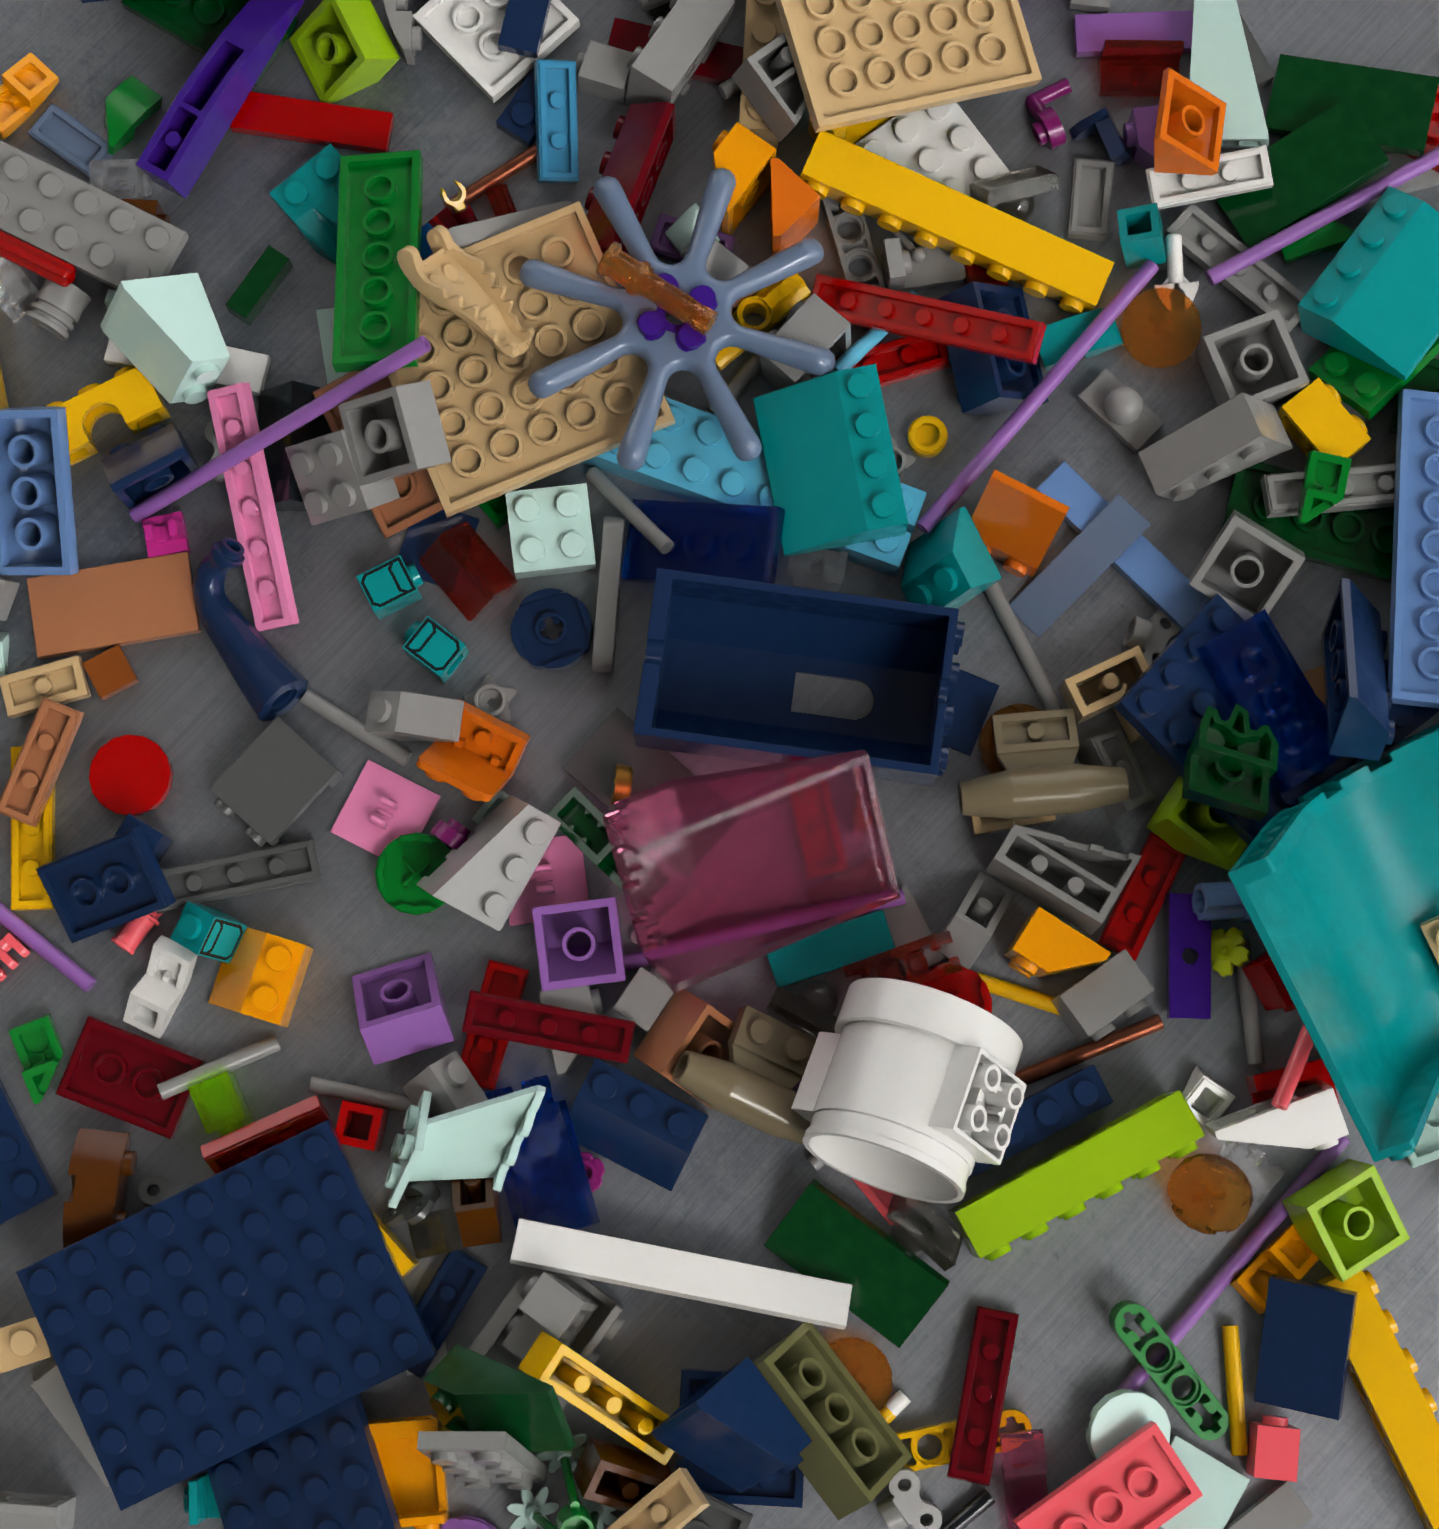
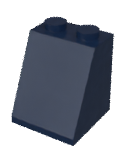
M746 1357L703 1386L651 1432L656 1440L739 1493L755 1484L761 1490L777 1478L780 1472L783 1476L789 1473L803 1461L799 1453L812 1442L749 1357Z

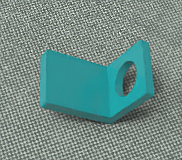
M199 1474L189 1480V1486L185 1487L183 1499L184 1511L189 1513V1525H198L207 1518H221L208 1474Z

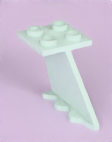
M535 1085L432 1118H428L432 1092L424 1090L417 1106L410 1104L403 1122L405 1132L403 1135L397 1133L391 1146L389 1157L395 1159V1163H391L384 1185L386 1188L391 1189L388 1207L397 1208L410 1181L494 1178L492 1190L501 1192L507 1171L510 1166H514L524 1137H528L531 1132L536 1113L545 1095L546 1087Z

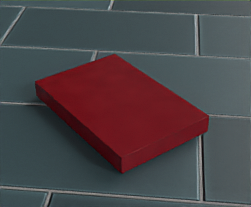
M88 1016L55 1094L168 1139H174L195 1087L163 1100L157 1084L200 1067L206 1061Z

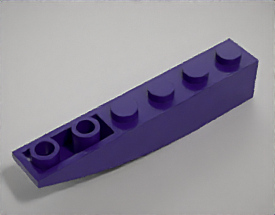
M250 0L225 28L177 94L135 164L153 182L184 199L188 197L305 0Z

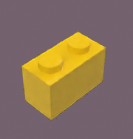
M1319 377L1285 403L1277 413L1286 433L1306 457L1308 452L1314 450L1351 458L1371 440L1367 434L1368 429L1357 415H1351L1341 404L1342 400L1337 390L1330 384H1324Z

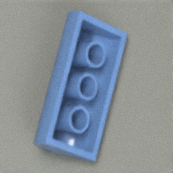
M66 407L1 408L0 575L76 574L79 572Z

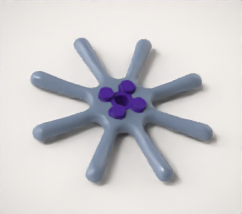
M716 168L708 176L687 255L679 263L665 264L655 256L621 184L616 178L605 176L596 182L593 193L638 268L639 276L636 283L627 288H617L537 259L527 260L519 271L520 281L527 287L613 309L618 312L622 319V328L615 336L547 365L531 374L528 379V387L534 396L541 399L548 398L626 355H637L646 362L648 368L647 376L616 457L618 464L626 470H638L645 463L667 381L672 374L678 371H689L698 378L736 457L742 461H751L760 455L762 451L761 441L716 368V356L723 348L737 347L817 376L828 374L835 367V357L827 348L744 327L738 324L731 314L734 303L740 298L819 264L824 257V249L818 240L814 238L803 239L728 280H717L707 272V259L736 186L735 175L726 168ZM679 312L688 319L683 324L675 325L670 323L666 317L671 313Z

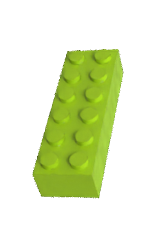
M1181 1091L1164 1092L953 1207L948 1212L971 1255L979 1259L984 1257L985 1260L993 1261L1010 1252L1012 1248L1009 1243L1021 1237L1022 1240L1026 1239L1029 1241L1048 1231L1049 1227L1046 1222L1056 1217L1059 1220L1063 1218L1065 1221L1085 1211L1087 1208L1084 1202L1088 1199L1095 1197V1199L1101 1198V1200H1104L1124 1189L1121 1181L1129 1177L1140 1180L1161 1169L1158 1161L1168 1157V1159H1172L1175 1157V1159H1179L1199 1148L1195 1141L1204 1137L1205 1134Z

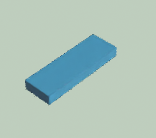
M537 59L534 62L537 183L576 184L579 182L576 61Z

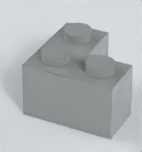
M543 1272L540 1277L534 1275L520 1294L524 1300L518 1308L524 1314L518 1312L510 1320L504 1330V1333L508 1336L502 1345L523 1360L541 1331H544L570 1348L600 1305L559 1275Z

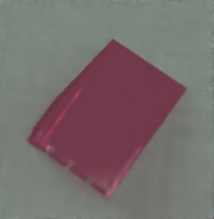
M864 750L673 779L614 802L616 810L603 816L609 843L611 846H615L612 849L619 878L624 882L622 889L629 914L634 917L632 924L640 948H646L642 950L644 958L673 992L683 990L901 898L868 753Z

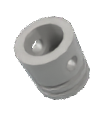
M45 279L43 286L34 297L37 302H31L29 305L31 311L26 310L24 316L45 332L67 341L69 338L67 332L74 330L72 323H78L82 312L87 308L91 298L72 283L68 287H62Z

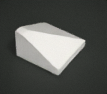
M1198 1066L1192 1071L1182 1093L1196 1120L1204 1126L1205 1123L1220 1118L1236 1098L1233 1093Z

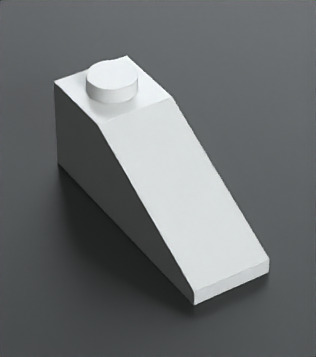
M1323 1080L1295 1089L1286 1111L1274 1107L1271 1104L1273 1100L1271 1098L1205 1123L1207 1131L1217 1140L1325 1150L1337 1145L1339 1138L1349 1135L1334 1089Z

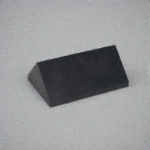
M292 380L262 390L259 395V430L262 431L316 399L313 392L321 387ZM324 414L264 448L276 511H306L285 448L332 433Z

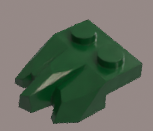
M1237 703L1227 721L1220 718L1218 710L1208 705L1186 756L1182 798L1260 822L1268 814L1269 782L1272 775L1277 771L1279 744L1269 725H1262L1258 730L1250 729L1249 713Z

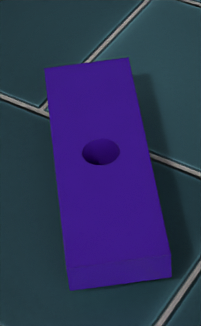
M1167 894V1019H1211V920H1198L1192 908L1191 897L1193 894ZM1185 949L1190 950L1194 955L1192 964H1187L1182 959V953Z

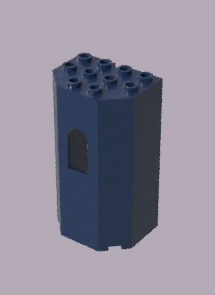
M657 568L633 731L635 745L637 747L931 787L937 776H943V771H946L949 746L942 745V742H944L945 736L948 735L949 729L951 730L954 715V704H947V702L950 700V695H953L954 688L957 687L960 663H954L952 660L953 654L958 655L959 647H962L965 622L958 621L959 609ZM796 673L861 682L873 694V708L867 716L857 720L792 712L791 706Z

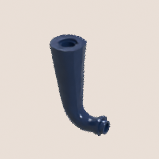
M225 537L222 541L213 543L210 553L199 564L193 580L194 603L207 634L258 719L263 722L271 721L277 716H283L298 703L306 692L308 680L278 654L228 600L224 590L225 577L230 569L241 566L245 557L243 555V546L235 539Z

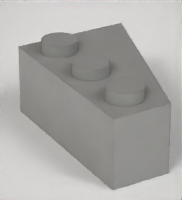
M671 0L669 4L671 11L665 19L661 16L656 19L648 34L649 42L644 48L638 46L628 61L627 67L631 70L625 105L630 107L631 104L674 103L679 94L685 96L691 87L688 81L701 63L705 64L729 25L735 1Z
M785 32L748 57L732 75L733 80L778 141L781 142L797 125L807 108Z
M1242 392L1138 453L1156 495L1174 501H1182L1193 496L1198 489L1292 449L1293 446L1275 406Z
M510 794L473 829L475 833L457 850L452 849L444 857L446 861L429 877L424 876L416 885L432 896L500 932L560 827L561 822Z
M1014 824L985 871L1089 935H1092L1103 924L1142 856L1106 850L1101 845L1092 843L1086 845L1066 840L1064 836Z

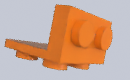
M464 701L459 742H434L419 756L416 766L423 770L430 779L446 782L460 789L462 794L471 800L489 802L514 776L531 736Z

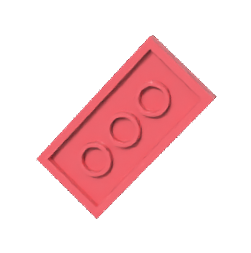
M1150 1421L1013 1519V1522L1018 1529H1157L1203 1496V1494L1157 1424Z

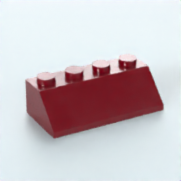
M670 102L631 104L626 117L619 116L613 132V138L617 139L612 152L606 151L599 167V174L602 177L611 176L619 181L640 225L676 137L675 104ZM592 186L585 202L584 208L588 210L586 216L611 274L620 277L629 252L593 193L594 187Z

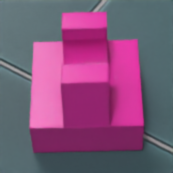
M181 511L141 519L148 558L182 552L191 553L185 517Z

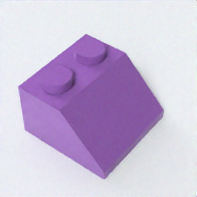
M616 897L532 908L542 991L626 981L623 940Z
M431 952L352 976L359 1029L374 1065L396 1060L409 1054L454 1041L449 1011Z

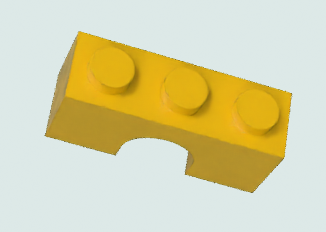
M134 365L118 370L114 374V378L102 384L93 383L81 388L77 396L65 402L56 401L46 405L66 407L71 466L99 453L92 439V429L95 422L104 415L118 414L123 416L126 424L134 434L142 432L171 417L160 393Z

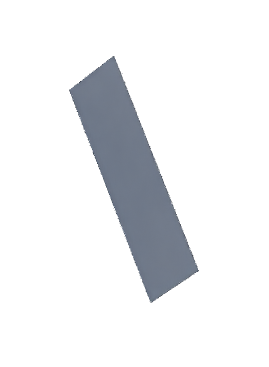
M1118 494L1009 604L1014 614L1040 637L1151 524L1128 501Z

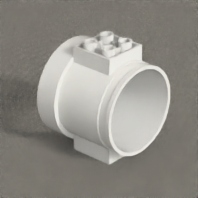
M864 978L851 983L834 1027L835 1033L819 1031L791 1107L792 1110L811 1123L805 1131L802 1140L803 1144L813 1156L831 1168L880 1190L925 1202L943 1204L959 1202L965 1195L966 1182L972 1174L975 1162L1001 1165L1005 1150L1009 1145L1011 1132L1019 1108L1023 1103L1027 1087L1023 1081L1014 1075L1023 1050L1022 1040L1010 1026L993 1014L952 994L921 984L890 978Z

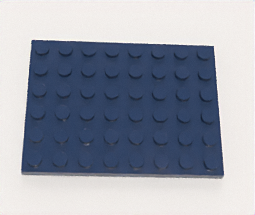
M326 1120L16 1272L121 1511L438 1355L330 1120Z

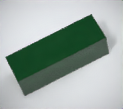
M268 245L225 304L228 311L250 326L293 268L290 259Z

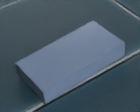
M52 102L27 132L33 140L92 182L113 157L107 151L106 140Z

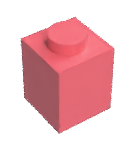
M1263 1414L1262 1422L1249 1421L1246 1473L1254 1478L1297 1482L1301 1429L1288 1425V1417Z

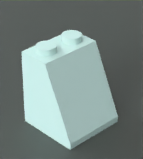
M198 273L121 281L100 324L105 335L169 404L178 402L196 404L207 399V391L213 389L230 358Z

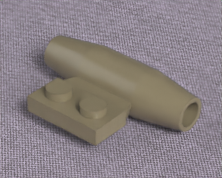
M1074 708L992 715L991 728L995 758L1004 768V771L958 782L961 815L1019 819L1075 814L1127 801L1129 797L1128 777L1124 767L1073 764L1079 749Z
M746 1005L739 1008L727 1044L730 1062L687 1050L678 1059L672 1078L675 1083L712 1109L772 1137L803 1144L802 1140L805 1131L811 1123L791 1109L797 1094L791 1089L802 1079L817 1038Z

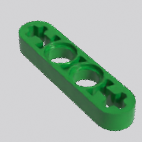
M1124 1300L1115 1304L1109 1315V1325L1112 1331L1187 1427L1201 1439L1207 1441L1222 1437L1229 1425L1226 1410L1149 1311L1139 1303L1131 1300ZM1126 1312H1130L1133 1315L1139 1314L1134 1320L1146 1335L1139 1338L1128 1327L1122 1328L1126 1323L1123 1317ZM1153 1343H1163L1166 1348L1165 1359L1158 1365L1148 1364L1146 1360L1147 1348ZM1181 1375L1189 1376L1192 1382L1191 1391L1185 1397H1174L1171 1386L1175 1378ZM1198 1402L1203 1409L1213 1414L1211 1417L1214 1422L1212 1427L1208 1428L1205 1425H1201L1203 1422L1202 1417L1191 1406Z

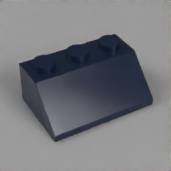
M971 282L938 298V300L1029 319L1023 289ZM947 346L949 352L948 360L953 370L957 387V399L961 405L962 414L989 416L1014 411L1043 379L1039 358H1037L1036 365ZM1048 398L1042 403V405L1049 402Z
M596 1058L576 1096L560 1135L672 1191L709 1116Z

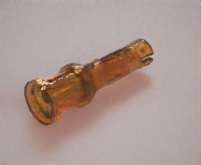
M618 242L610 245L598 264L597 275L600 277L607 275L624 286L626 293L630 296H643L675 318L691 326L703 336L710 331L716 321L718 312L703 305L681 289L662 279L653 272L654 268L651 267V263L647 261L641 263L622 251V245Z

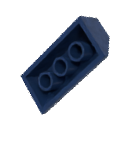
M1341 578L1322 633L1329 755L1379 761L1385 745L1392 744L1395 734V721L1389 720L1392 700H1390L1389 689H1386L1389 660L1384 659V653L1387 647L1388 635L1387 631L1381 629L1380 612L1356 585L1347 578Z

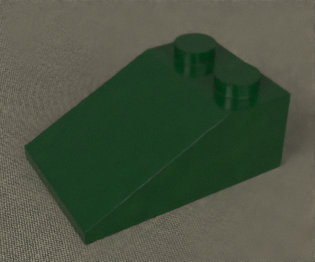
M458 1344L447 1353L423 1380L430 1396L429 1403L438 1414L443 1426L442 1431L507 1432L530 1452L571 1451L576 1445L552 1385Z

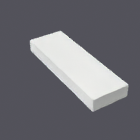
M1267 145L1220 154L1218 173L1212 176L1154 172V167L1145 170L1151 204L1157 203L1159 210L1272 188L1274 185Z

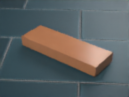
M43 697L0 798L1 814L32 827L38 826L85 713Z

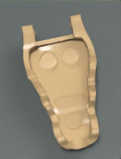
M437 225L427 233V241L433 254L423 261L419 251L414 246L407 245L397 252L399 266L415 289L427 299L440 305L443 309L456 314L475 328L502 355L515 358L524 354L530 347L535 329L533 327L524 329L518 322V316L512 314L511 309L514 301L506 298V286L504 284L496 286L494 284L495 272L486 271L483 260L462 250L453 241L447 228Z

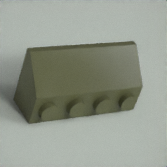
M802 1322L753 1361L754 1365L812 1440L799 1453L803 1461L798 1467L838 1520L871 1503L912 1458L911 1453L812 1323Z

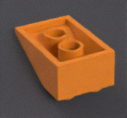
M994 469L971 518L992 558L1004 563L1002 567L1017 577L1024 578L1026 574L1033 578L1070 507Z

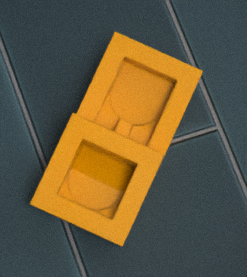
M31 52L1 75L3 84L0 86V139L2 141L37 110L59 83V77Z
M1291 1223L1230 1284L1260 1315L1265 1313L1269 1278L1272 1274L1301 1280L1319 1258L1300 1238L1294 1224Z

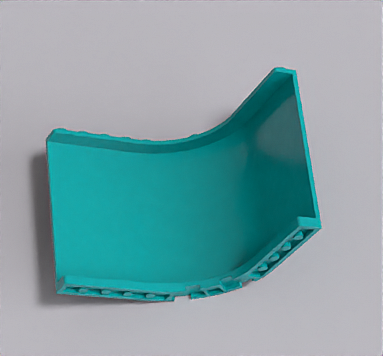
M1439 723L1398 742L1400 747L1386 753L1387 757L1378 762L1364 759L1298 798L1300 804L1281 810L1267 822L1228 872L1374 1162L1388 1157L1390 1161H1398L1408 1157L1415 1151V1147L1418 1144L1439 1092V964L1420 927L1421 922L1439 915Z

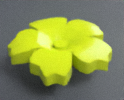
M1235 927L1230 928L1227 932L1222 928L1211 930L1212 969L1222 977L1233 975V964L1241 967L1243 963L1250 961L1249 955L1251 952L1242 947L1246 942L1243 937L1244 932Z

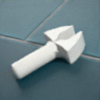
M1171 233L1165 237L1167 278L1162 285H1153V288L1160 303L1166 310L1171 311L1169 296L1175 287V283H1177V287L1184 294L1183 310H1187L1195 298L1199 281L1189 282L1184 277L1182 236L1178 233Z

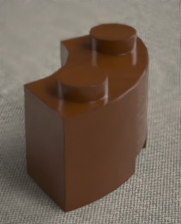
M79 1128L68 1170V1175H71L72 1190L68 1200L64 1201L63 1248L129 1217V1211H124L128 1176L134 1175L137 1165V1152L131 1151L130 1133Z

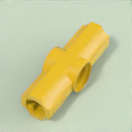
M797 273L761 289L754 296L743 299L738 305L737 310L732 314V317L738 324L744 327L769 333L775 325L788 315L797 302L808 299L811 291ZM750 313H757L765 321L758 326H752L747 324L744 318ZM737 347L723 348L716 356L715 364L719 372L745 350Z

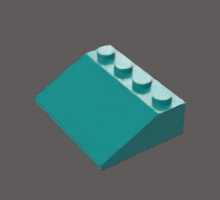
M1389 186L1299 302L1298 311L1302 332L1406 381L1439 337V212L1425 201Z
M876 364L835 371L753 398L784 557L905 535L908 527V518Z

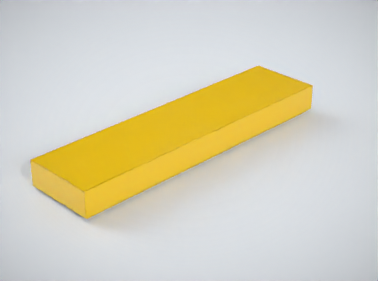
M22 746L11 747V772ZM55 785L37 827H32L11 818V910L55 909L36 871L43 864L56 860Z

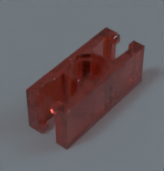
M950 931L932 934L843 966L846 978L861 975V978L870 976L869 967L875 966L878 978L897 979L921 985L963 971L958 956L948 958L949 962L936 965L938 970L930 971L927 959L923 954L925 949L931 948L934 952L940 950L941 945L952 943ZM900 959L907 966L906 978L902 977L898 970Z

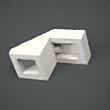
M161 935L153 944L146 974L130 992L123 1021L160 1039L191 981L198 955Z

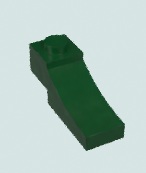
M575 786L547 814L561 822L559 829L639 907L669 878Z

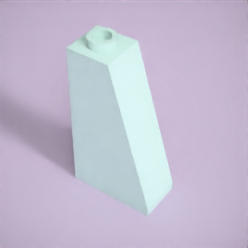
M1194 0L1190 81L1227 103L1221 148H1254L1267 145L1268 148L1270 141L1237 0Z

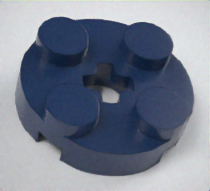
M548 588L533 592L524 598L519 605V609L515 612L511 623L512 641L521 658L527 661L534 669L547 671L567 669L579 662L590 649L593 635L590 614L582 601L571 594L564 593L563 590ZM548 620H553L555 625L562 624L564 627L558 633L559 638L556 640H551L549 636L542 637L540 631L546 629L545 622Z

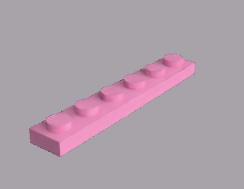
M238 383L207 391L219 455L260 432L250 383ZM263 449L223 473L237 541L244 548L243 555L245 559L242 565L254 623L258 632L299 624Z

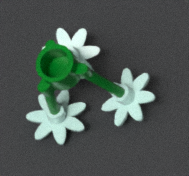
M580 1433L573 1436L576 1445L571 1451H540L536 1454V1457L541 1461L550 1460L548 1465L549 1473L555 1472L560 1466L562 1467L568 1504L558 1512L556 1525L552 1524L545 1515L557 1511L559 1504L556 1502L545 1503L549 1490L548 1487L544 1486L537 1491L535 1496H533L530 1490H521L523 1504L509 1503L507 1505V1510L517 1515L509 1525V1529H522L523 1527L525 1529H537V1525L541 1529H604V1524L610 1526L618 1519L610 1513L616 1510V1508L584 1499L578 1488V1495L583 1504L579 1503L572 1471L577 1466L575 1458H580L585 1449L581 1445L586 1441V1434Z

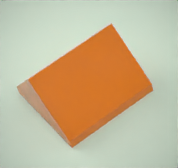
M1171 68L1163 70L1154 137V172L1212 176L1218 173L1227 103Z
M770 158L769 203L771 256H773L783 246L788 248L801 241L818 224L820 195L779 158Z

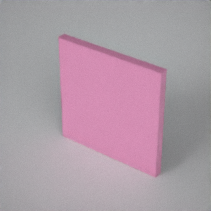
M368 760L330 832L379 857L384 848L401 835L422 833L441 796Z
M567 836L553 837L509 915L510 926L534 923L532 908L589 900L583 852Z

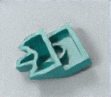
M330 143L269 192V195L297 227L300 235L314 251L333 264H336L341 155Z

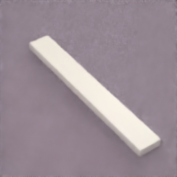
M520 1218L510 1258L511 1264L842 1330L847 1325L852 1292L851 1284Z

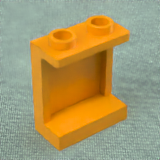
M438 1414L368 1420L401 1528L440 1529L439 1524L446 1523L450 1518L446 1472L442 1471L440 1465L432 1464L430 1458L417 1450L419 1431H442L443 1426Z

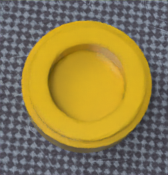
M929 415L915 419L907 433V444L910 450L922 458H932L939 455L945 448L948 439V431L945 424L937 417Z

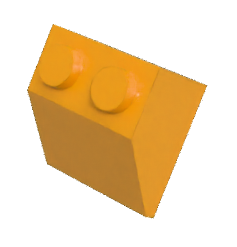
M736 122L730 132L722 131L712 146L713 170L720 167L726 168L736 178V186L720 225L721 232L732 235L769 187L770 158H776L777 150L739 122Z
M1038 907L1029 914L1004 953V956L1011 960L1008 966L1012 970L1029 979L1034 975L1040 978L1095 966L1107 960L1111 952L1041 907Z
M247 927L231 962H221L208 1003L288 1028L314 949L292 940Z

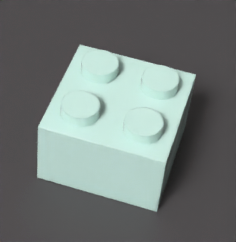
M587 483L518 490L505 494L516 579L597 570Z

